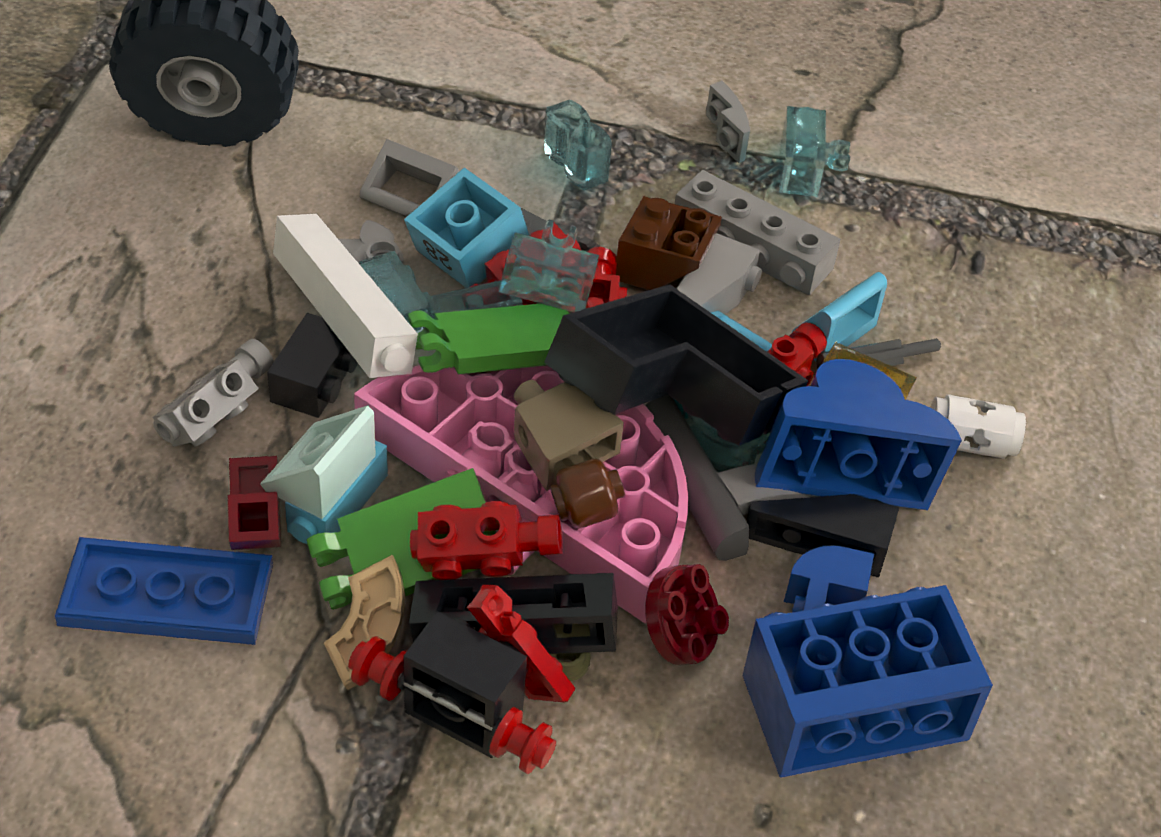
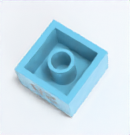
M465 167L404 219L416 250L465 288L475 283L479 284L487 277L485 263L491 260L494 255L512 248L529 236L521 208Z

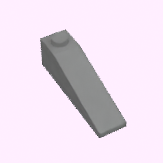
M716 233L699 269L687 274L677 287V290L709 312L720 311L726 314L739 305L747 291L754 292L762 274V269L757 267L760 250Z

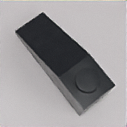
M856 494L754 501L751 503L747 518L749 539L801 555L823 546H841L873 553L874 557L870 575L879 578L899 507Z

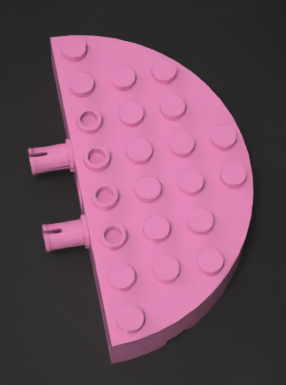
M418 365L413 367L412 374L377 377L354 393L355 409L369 405L374 412L375 440L387 445L388 452L431 481L436 482L473 468L485 501H502L509 505H516L522 517V522L537 521L538 516L558 515L551 489L548 491L544 489L514 438L515 408L519 405L514 399L516 389L528 380H535L544 391L564 382L560 378L559 373L548 365L457 374L454 367L427 373ZM644 404L615 414L624 422L620 454L603 462L607 471L617 469L624 488L625 497L617 499V515L612 519L578 529L573 527L569 520L561 522L562 554L544 556L570 574L614 573L617 605L646 624L645 602L652 579L660 570L671 566H678L688 515V490L682 462L669 435H663L653 422L654 415ZM535 551L523 552V562ZM511 566V573L508 575L514 574L519 566Z

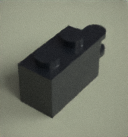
M306 313L267 372L271 403L317 418L320 417L328 403L336 401L341 389L342 380L347 372L352 373L358 364L322 316Z

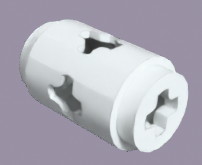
M946 395L945 398H934L930 408L947 418L957 429L962 441L958 451L1005 459L1007 455L1017 456L1019 454L1026 426L1024 413L1016 412L1013 406L959 396ZM975 406H980L981 412L987 413V415L978 414V408ZM965 437H972L974 443L978 444L979 447H970V442L964 441Z

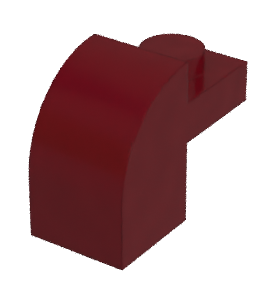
M277 456L229 458L230 494L227 496L229 544L231 550L281 547L280 498H278L277 492H266L260 485L278 464Z

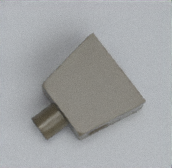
M528 380L516 389L514 399L519 405L515 408L514 438L546 491L550 490V485L556 484V475L561 469L591 459H599L604 462L620 454L624 422L611 412L600 409L594 403V399L576 386L563 382L544 391L535 380Z

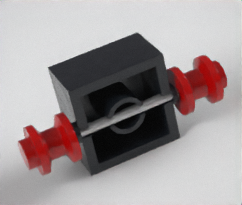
M437 611L408 651H402L396 657L385 652L386 641L378 636L372 637L368 642L361 641L352 652L348 663L349 669L352 670V682L359 686L365 685L370 680L380 684V696L388 701L393 700L401 690H404V712L490 758H493V756L500 758L505 753L510 752L520 758L519 769L526 774L531 773L535 767L543 769L549 762L556 747V740L551 738L552 726L543 722L533 729L522 723L527 656L521 654L510 643L496 641L476 631L468 622L462 619H452Z

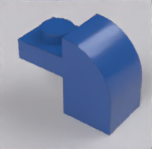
M823 546L806 552L796 561L792 568L784 602L793 604L792 612L812 609L820 604L837 605L859 601L866 597L874 554L841 546Z

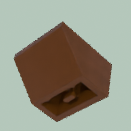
M643 196L619 238L616 257V275L620 276L619 282L652 290L665 286L699 269L721 225L722 217L710 214L703 209H691L669 203L662 198Z

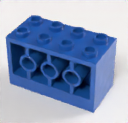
M946 585L932 588L915 587L904 593L882 597L870 595L859 601L837 605L820 604L809 610L787 614L775 612L764 618L756 619L742 675L780 778L968 741L993 686Z

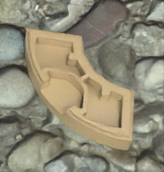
M393 555L348 577L353 595L350 614L341 629L324 642L341 681L347 690L357 685L352 682V670L348 667L350 656L355 647L361 641L368 642L372 637L378 636L386 641L385 652L389 653L399 634L405 609V592L402 575Z

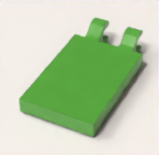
M562 302L442 312L435 313L434 319L424 311H413L408 314V320L413 328L424 327L418 333L416 349H423L424 351L436 350L430 356L418 357V362L424 372L433 373L443 368L454 367L457 374L546 366L547 364L544 362L563 315L569 314Z
M471 468L337 518L340 532L315 534L307 538L306 541L311 557H316L319 567L330 565L341 558L349 556L354 574L393 555L402 575L405 596L414 593L416 581L440 580L432 577V572H425L418 559H413L411 555L410 532L411 530L418 529V512L432 511L434 507L439 505H455L461 509L479 508L486 501L474 469ZM484 531L483 534H484V535H487V536H491V535L496 534L497 532H496V531ZM448 534L436 535V539H443ZM477 569L462 570V575ZM354 574L335 575L319 582L325 602L329 601L332 610L344 607L352 602L353 595L348 577Z

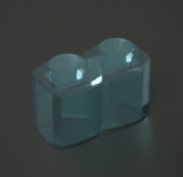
M570 99L546 107L544 150L547 156L556 164L563 166L567 178L580 189L587 190L608 182L612 142L607 132L600 126L590 122L587 111Z

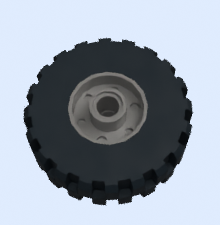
M129 0L122 11L112 43L109 70L121 99L128 102V107L138 118L142 117L153 129L158 132L162 130L172 135V138L183 142L188 140L197 142L198 145L222 144L223 147L235 146L241 141L248 143L258 139L263 135V132L268 133L280 123V119L286 115L290 107L299 67V49L294 36L291 35L292 30L282 15L278 16L276 14L274 6L267 0Z

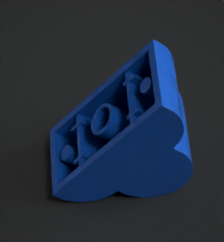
M829 360L818 367L811 386L795 388L786 394L756 466L755 483L756 487L782 489L815 496L856 494L870 499H877L894 506L928 510L962 440L954 425L942 414L921 403L905 400L899 386L882 371L854 360Z

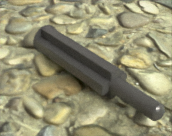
M936 338L902 345L900 339L824 352L817 356L816 365L818 369L826 361L848 359L879 369L904 364L903 357L939 351L941 342Z

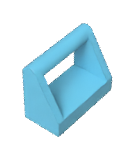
M877 272L805 321L816 325L825 334L827 346L821 353L845 349L877 325L887 288V279L882 273Z

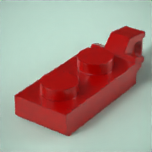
M482 585L481 590L467 606L468 610L481 625L478 632L496 641L510 643L521 654L527 656L524 693L528 699L568 702L576 688L564 674L562 664L551 656L537 639L536 630L529 623L522 620L520 614L512 611V599L498 585Z

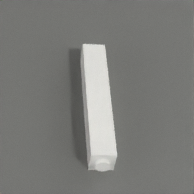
M317 214L277 216L273 249L274 256L368 377L376 378L412 374L418 333Z

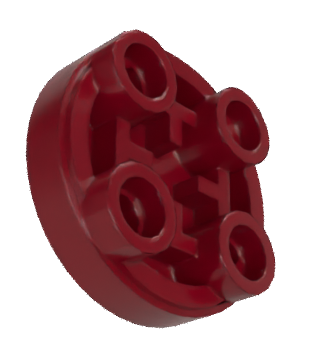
M701 564L678 565L660 570L652 579L646 595L645 616L648 632L655 648L665 660L675 665L697 664L704 661L713 651L718 635L725 634L729 627L728 613L723 606L718 605L714 590L709 583L708 571Z

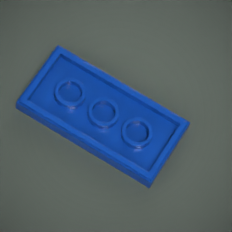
M79 537L56 610L55 620L57 626L255 645L273 568L272 555Z

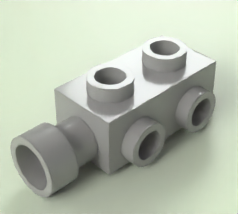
M256 339L246 341L236 349L234 358L227 363L216 366L204 377L197 379L194 385L171 403L166 404L160 412L152 417L157 433L165 441L170 442L173 447L192 443L195 447L207 441L217 432L214 427L216 423L224 417L226 420L237 416L249 406L246 399L259 389L252 380V377L259 378L274 363L269 350Z

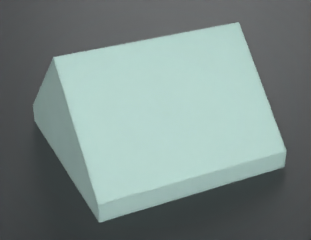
M367 405L315 422L260 483L262 488L266 492H277L278 498L323 519L376 456L373 410Z

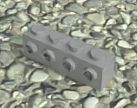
M701 170L676 194V205L691 209L699 208L710 214L721 216L722 221L717 231L718 234L759 249L760 254L757 267L761 268L766 274L807 295H810L834 269L840 238L704 170Z

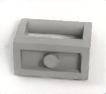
M386 139L360 190V198L407 217L420 205L381 189L396 171L437 186L436 191L460 171L457 166Z

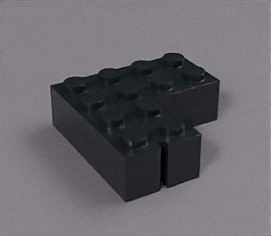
M670 284L563 315L544 362L559 373L560 378L564 382L576 386L594 399V403L604 411L615 415L669 395L682 405L686 413L702 419L716 429L717 434L723 440L738 446L761 437L762 433L765 435L770 433L786 394L795 388L805 387L808 383L807 379Z

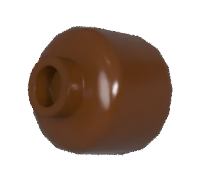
M591 459L561 469L556 475V484L550 485L561 522L569 520L570 524L577 529L612 519L618 513L617 499L625 497L624 488L617 469L607 471L604 463L599 459Z

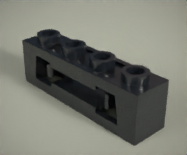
M614 573L416 581L409 619L413 643L437 611L452 619H462L475 627L476 631H479L481 625L468 610L467 606L481 590L482 585H498L512 599V611L520 614L521 619L529 623L536 630L537 639L549 654L616 651L618 605ZM554 624H564L563 632L565 634H571L572 624H589L590 636L557 638Z

